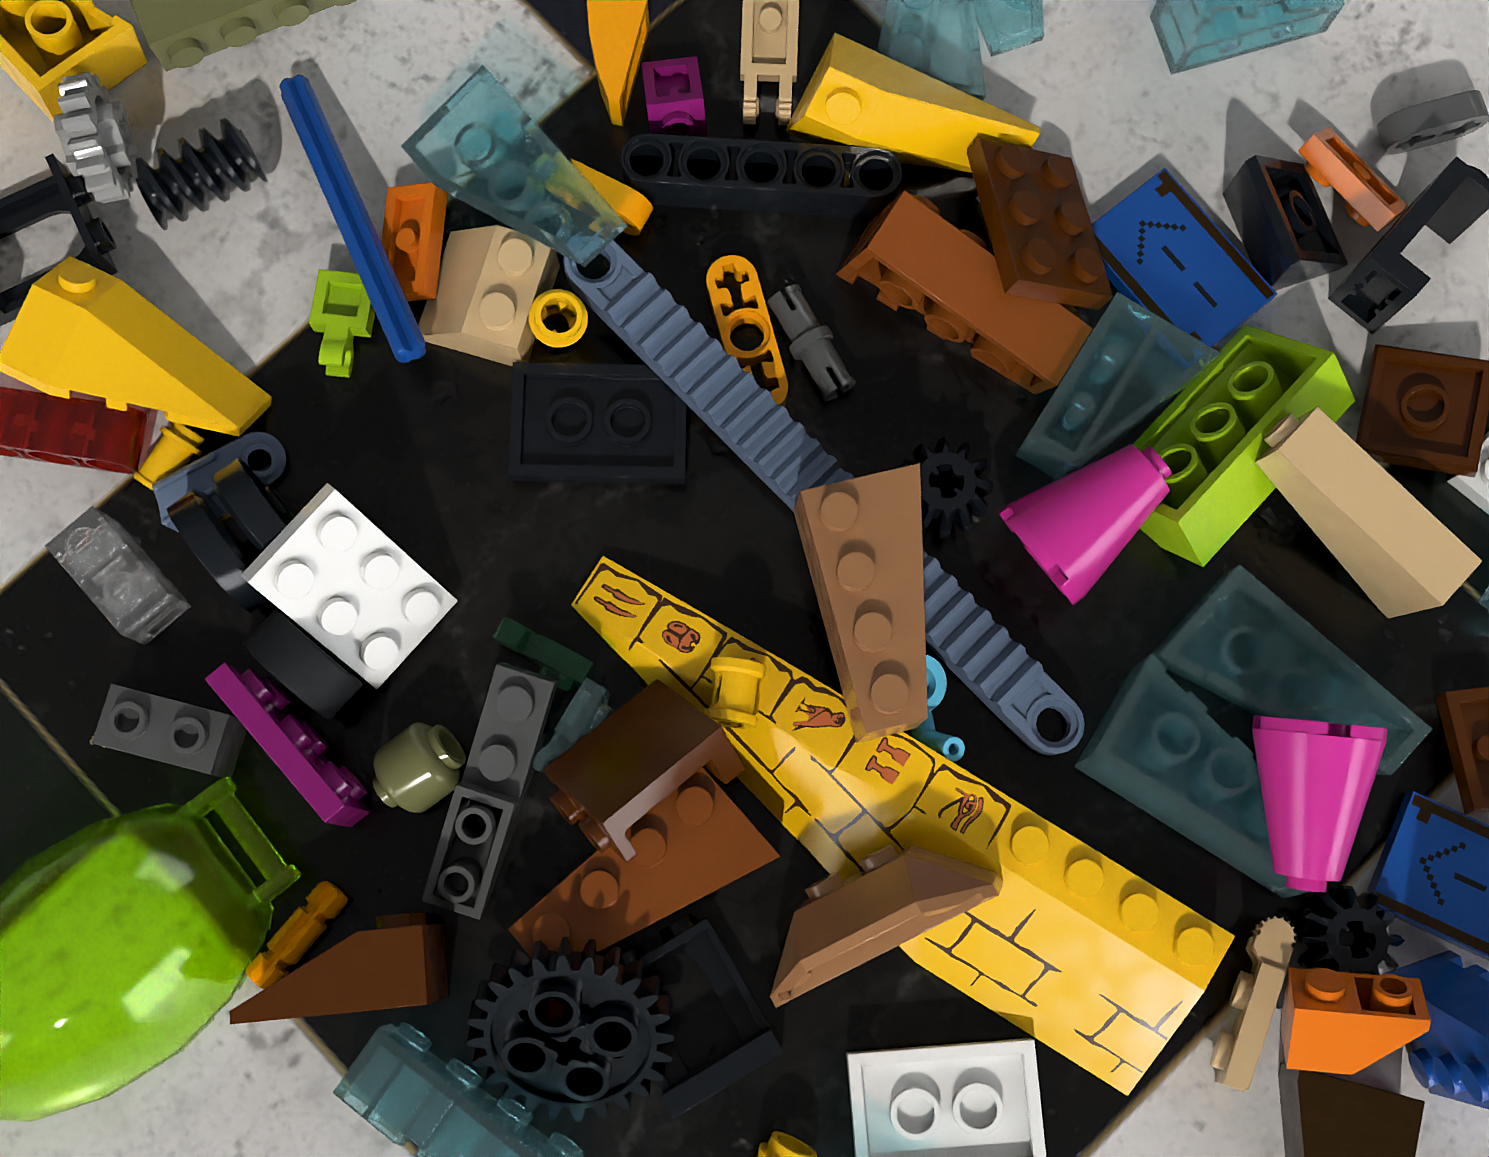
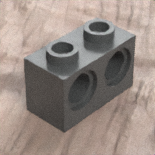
M111 684L92 744L232 780L247 729L237 717Z

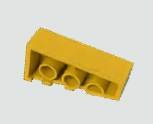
M0 0V67L53 123L54 115L62 114L57 98L62 97L58 83L62 82L63 77L91 72L92 75L96 74L98 76L100 85L105 86L108 92L148 63L133 25L117 15H114L112 18L96 8L92 0Z

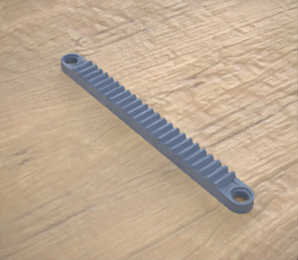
M598 233L582 234L572 240L566 248L564 256L566 281L572 290L792 511L800 491L855 478L851 473L845 472L840 467L838 460L834 456L828 455L823 450L821 443L817 439L811 438L806 433L804 426L800 422H795L789 416L787 409L782 405H778L773 400L771 393L767 389L761 388L756 383L754 376L750 372L744 371L739 366L737 359L733 355H728L723 350L721 343L717 339L711 338L706 333L704 326L700 322H695L690 317L687 309L683 305H678L673 300L671 293L667 289H662L657 284L654 276L650 272H645L615 241L606 235ZM590 252L601 253L610 262V270L599 279L586 278L579 273L576 267L577 261L581 256ZM923 549L926 645L1028 748L1037 754L1051 756L1068 752L1077 746L1083 736L1085 726L1083 713L1077 704L1043 671L1042 664L1038 660L1030 658L1026 654L1025 647L1021 643L1013 641L1009 637L1008 630L1004 626L996 624L992 620L991 613L987 609L979 607L975 603L974 596L970 592L962 590L958 586L957 579L953 575L945 573L941 569L940 562L936 558L928 556ZM1046 708L1056 709L1063 715L1066 721V733L1057 742L1045 740L1037 731V717Z

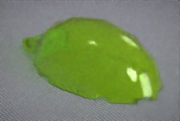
M230 776L218 780L186 805L165 803L97 821L23 862L0 886V1121L32 1122L110 1097L181 1053L215 1019L214 1016L233 998L235 992L241 989L247 978L246 969L254 960L265 941L266 930H270L274 907L270 901L296 882L302 874L295 864L287 866L236 797L234 792L237 786ZM215 809L267 880L258 888H256L204 817L211 810Z

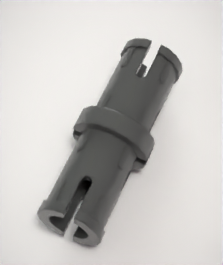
M798 284L790 285L785 288V291L788 294L786 299L793 310L790 309L780 291L768 300L767 305L774 312L792 342L789 349L794 359H802L822 393L823 400L835 399L838 397L836 393L837 386L830 375L833 376L842 394L851 389L856 384V380L850 375L832 345L831 341L834 335L827 325H820L803 296L800 286Z

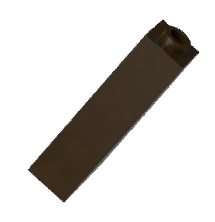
M1280 1063L1278 1082L1285 1157H1415L1425 1101L1314 1071L1286 1069V1064Z

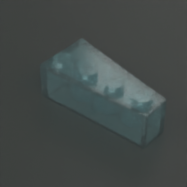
M1240 564L1227 570L1148 658L1257 716L1387 728V742L1376 772L1377 775H1392L1432 730L1430 726Z
M401 1022L398 1028L391 1023L378 1027L333 1091L334 1095L391 1142L404 1146L409 1139L419 1146L414 1153L415 1157H583L585 1155L578 1145L564 1135L554 1132L549 1138L529 1124L534 1117L533 1114L524 1111L525 1107L516 1100H507L501 1097L497 1101L478 1086L483 1081L482 1077L463 1062L452 1058L449 1064H446L428 1051L432 1041L422 1032L405 1022Z

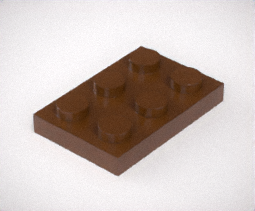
M979 137L967 151V156L1004 293L1100 310L1113 297L1072 159L1058 154Z

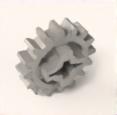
M91 72L63 77L62 82L58 83L62 97L57 98L62 114L54 115V126L66 156V165L74 177L84 175L86 189L89 193L93 192L96 202L104 204L131 198L130 192L134 191V187L130 177H134V172L130 165L138 158V150L133 140L127 121V113L120 101L109 102L107 89L105 86L100 85L96 74L92 75Z

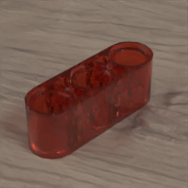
M0 387V455L122 474H134L139 468L150 417L147 413L132 407H128L127 411L108 408L106 407V402L74 397L67 399L47 393Z

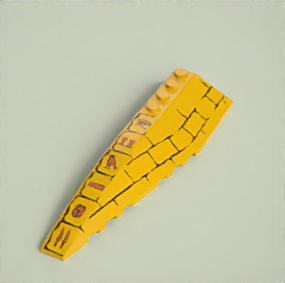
M602 556L572 602L571 606L630 665L647 685L658 679L703 713L704 709L711 706L716 673L710 669L712 658L734 657L765 665V676L758 679L753 715L758 719L756 729L722 726L745 768L736 776L740 782L815 857L818 863L830 875L838 872L842 881L863 871L859 863L861 859L890 844L893 845L896 853L914 845L997 872L1003 882L999 896L899 945V947L915 963L1127 1096L1130 1094L1206 990L1235 938L1233 934L908 734L900 732L856 743L843 695L610 559Z

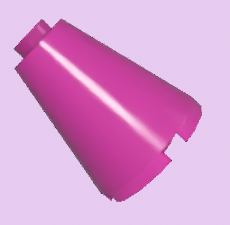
M1130 444L1005 505L997 513L1012 533L1015 532L1021 539L1020 541L1024 548L1056 587L1067 597L1072 605H1075L1085 597L1170 492L1165 479L1172 472L1152 447L1147 446L1144 450L1140 451L1133 444Z
M1253 716L1252 733L1273 872L1287 876V888L1311 892H1326L1327 881H1341L1387 742V728Z

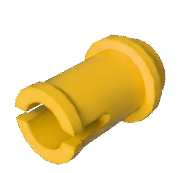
M172 422L168 428L162 425L159 430L163 433V436L140 469L133 474V477L153 490L152 484L186 466L194 454L201 456L203 451L199 447L205 438L184 424Z

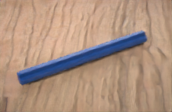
M300 74L293 78H284L279 86L282 100L396 360L401 363L420 359L426 353L425 340L310 81Z

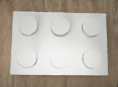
M328 483L241 574L251 586L375 689H378L458 601Z
M1022 1038L846 1052L855 1157H1046L1034 1039Z

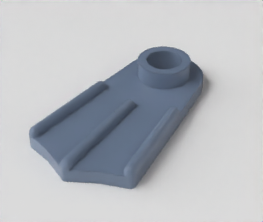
M250 432L154 482L152 489L159 505L162 525L178 532L166 509L192 489L207 494L226 513L227 509L213 488L212 476L238 456L248 465V456L256 449L267 451L270 455V461L263 469H251L265 485H270L282 474L286 465V454L281 443L268 433Z

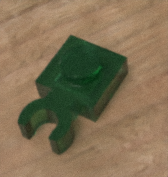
M504 616L493 635V638L498 640L499 644L541 666L538 671L539 674L559 680L557 688L565 692H569L572 684L587 691L598 672L594 662L541 634H536Z

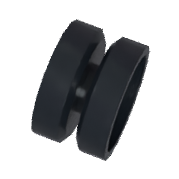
M238 456L212 476L213 488L227 509L226 513L211 497L196 489H192L166 510L182 538L212 577L244 610L252 613L267 602L268 599L251 586L241 574L295 517L276 492L268 484L265 485Z

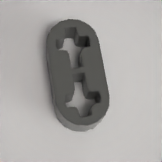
M1470 90L1396 111L1380 121L1377 125V130L1388 155H1395L1470 134L1489 122V113L1479 90Z

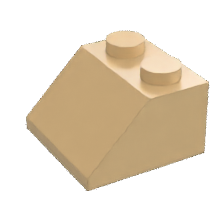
M499 225L451 231L440 261L436 299L427 300L418 325L425 342L513 366V362H528L536 340L529 325L530 307L540 294L553 289L560 268L553 241Z

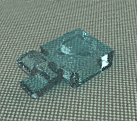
M587 677L584 679L554 729L556 733L547 746L537 753L533 763L535 770L543 773V769L547 767L551 759L562 755L612 715L613 709L606 705L611 697L606 688Z

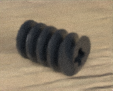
M225 117L220 119L222 138L218 140L204 127L199 129L201 144L199 149H195L183 137L177 139L180 158L174 159L162 147L156 149L159 168L153 169L141 157L135 159L138 174L135 180L155 220L164 231L168 228L167 210L182 222L188 220V200L202 212L209 210L207 193L209 190L223 202L230 200L228 185L230 180L242 191H249L251 188L249 171L251 170L264 182H268L242 130H238Z

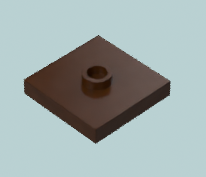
M1375 344L1355 442L1376 462L1474 478L1478 471L1489 411V360Z

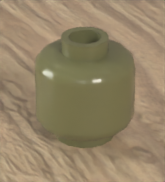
M416 722L375 752L373 766L376 777L372 781L373 787L380 799L388 806L394 808L398 805L408 812L422 813L455 790L456 784L462 781V765L466 763V757L460 743L448 729L438 724L432 727L429 724Z

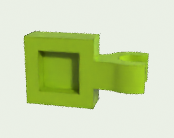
M318 270L309 324L313 331L324 332L319 351V364L326 365L325 373L329 376L350 378L354 357L353 337L371 338L375 310L358 273Z

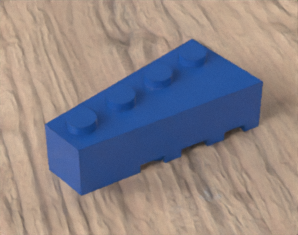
M1448 950L1397 968L1394 971L1383 973L1395 974L1406 978H1418L1421 981L1431 1019L1430 1029L1410 1042L1413 1051L1408 1053L1410 1067L1421 1086L1426 1089L1428 1088L1431 1094L1489 1109V971L1477 964L1463 968L1461 956Z

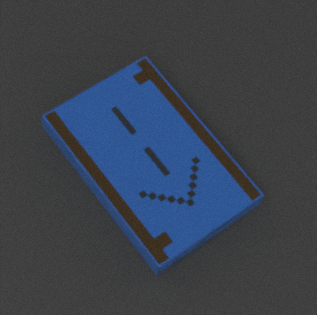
M1163 168L1091 224L1107 278L1186 368L1272 301L1277 295V292L1166 168Z
M1405 792L1367 892H1373L1379 896L1378 910H1392L1397 915V919L1489 961V825L1417 792Z

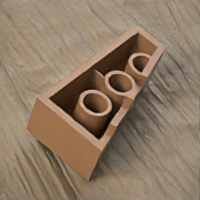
M920 463L802 490L799 493L793 510L856 743L916 729L928 718Z

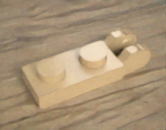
M743 0L740 81H744L743 124L756 125V118L759 116L757 81L779 82V97L776 99L775 117L778 119V125L787 126L790 122L792 82H796L799 0Z
M1276 916L1272 917V919L1268 917L1266 921L1261 920L1259 925H1254L1255 929L1251 931L1253 936L1249 937L1245 948L1253 962L1251 973L1240 971L1237 977L1229 1006L1238 1009L1231 1033L1221 1030L1212 1052L1210 1066L1219 1069L1215 1082L1234 1090L1245 1092V1090L1250 1088L1294 949L1291 945L1296 942L1294 940V936H1296L1293 932L1294 927H1291L1290 921L1286 922L1283 917L1280 919Z

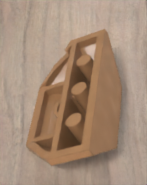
M890 844L861 859L859 863L863 871L842 881L838 872H835L805 889L809 899L794 912L770 994L775 1007L777 1008L805 992L999 896L1003 886L999 874L914 845L896 853L893 845Z

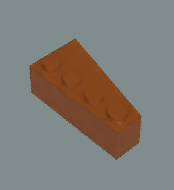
M904 190L869 222L835 275L852 285L860 276L880 289L877 300L897 311L899 306L907 309H915L925 315L926 329L943 340L947 339L961 343L965 339L973 344L970 350L973 358L1035 395L1058 386L1093 330L1092 327L1079 318L1080 314L1073 305L1005 294L995 256L987 251L986 243L976 234L964 229L958 230L940 216L941 213L938 207L925 197L911 195Z
M702 767L626 830L625 836L634 848L637 856L626 863L611 848H608L604 853H600L597 850L508 928V931L531 958H533L536 941L541 940L550 952L553 953L559 952L562 937H568L573 951L578 952L583 951L589 939H594L597 954L778 859L780 855Z

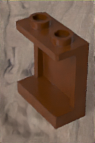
M656 679L543 770L556 789L549 798L570 825H574L577 821L581 820L578 823L580 829L600 853H604L608 848H611L628 863L637 856V853L625 836L626 830L700 768L704 767L725 784H728L745 768L722 726L660 680Z

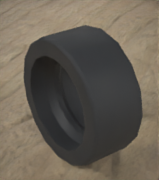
M275 609L243 643L246 650L266 670L304 703L326 719H332L362 687V683L353 673L278 609Z

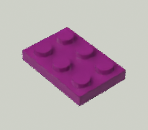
M224 662L205 678L207 683L325 823L353 828L371 813L361 800L367 794L364 786L345 766L339 769L324 757L322 753L329 748L326 741L307 721L304 720L300 723L294 716L286 712L284 708L291 701L269 676L266 675L262 678L251 667L244 672Z

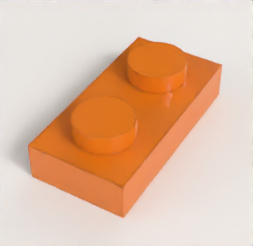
M1330 127L1313 134L1298 150L1307 160L1304 163V167L1308 174L1324 187L1332 185L1346 200L1344 208L1347 213L1364 227L1371 225L1379 232L1408 207Z
M437 182L387 187L381 243L407 302L436 299L448 190Z

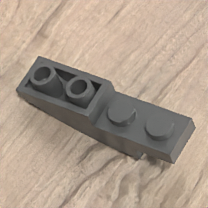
M504 662L496 664L462 781L455 786L422 897L423 902L478 920L483 917L546 736V733H543L559 680Z

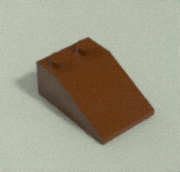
M426 912L376 916V930L355 932L229 1011L230 1024L421 1006L448 998L444 923L427 925Z

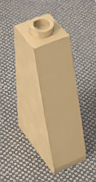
M1319 407L1314 408L1297 419L1291 413L1287 414L1264 437L1263 440L1270 447L1255 463L1387 618L1443 606L1482 562L1475 553Z

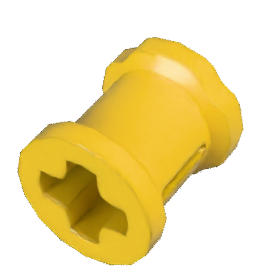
M712 658L710 669L716 673L711 706L704 709V714L724 727L756 729L758 719L753 715L758 679L765 676L766 666L741 658Z

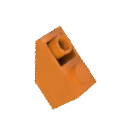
M1288 967L1280 1023L1286 1069L1353 1075L1418 1038L1430 1029L1431 1019L1421 981L1418 978H1406L1395 974L1371 975L1336 972L1327 968L1301 969Z

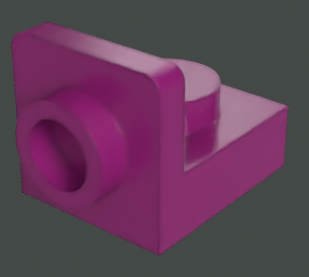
M697 56L641 63L650 134L707 137L704 99Z

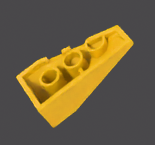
M834 33L787 125L786 132L811 144L880 148L894 154L902 164L972 173L967 151L979 137L1031 149L1040 135V127Z
M72 256L67 257L32 284L0 351L1 372L49 395L70 399L72 392L76 391L106 398V407L127 411L129 404L161 410L168 421L238 437L271 406L272 396L125 282Z

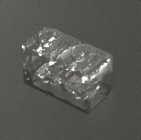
M94 506L90 507L45 545L121 635L141 644H148L191 607L122 525Z

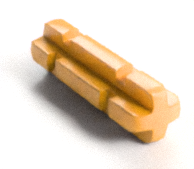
M328 881L319 882L306 897L309 903L306 906H299L266 944L269 950L263 953L260 952L246 969V975L258 987L266 989L289 973L286 969L287 966L296 965L328 927L325 921L331 918L335 919L346 906L348 898L337 886Z

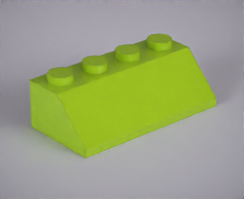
M1245 324L1133 444L1140 451L1144 450L1147 446L1152 447L1172 472L1165 479L1170 492L1140 529L1161 548L1204 567L1276 488L1255 463L1270 447L1263 440L1267 433L1287 414L1291 413L1297 419L1316 407H1319L1332 421L1336 422L1354 403L1355 398L1335 353Z

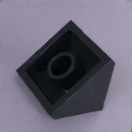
M1254 155L1246 160L1223 192V197L1252 266L1268 284L1277 291L1347 266V260L1304 164Z

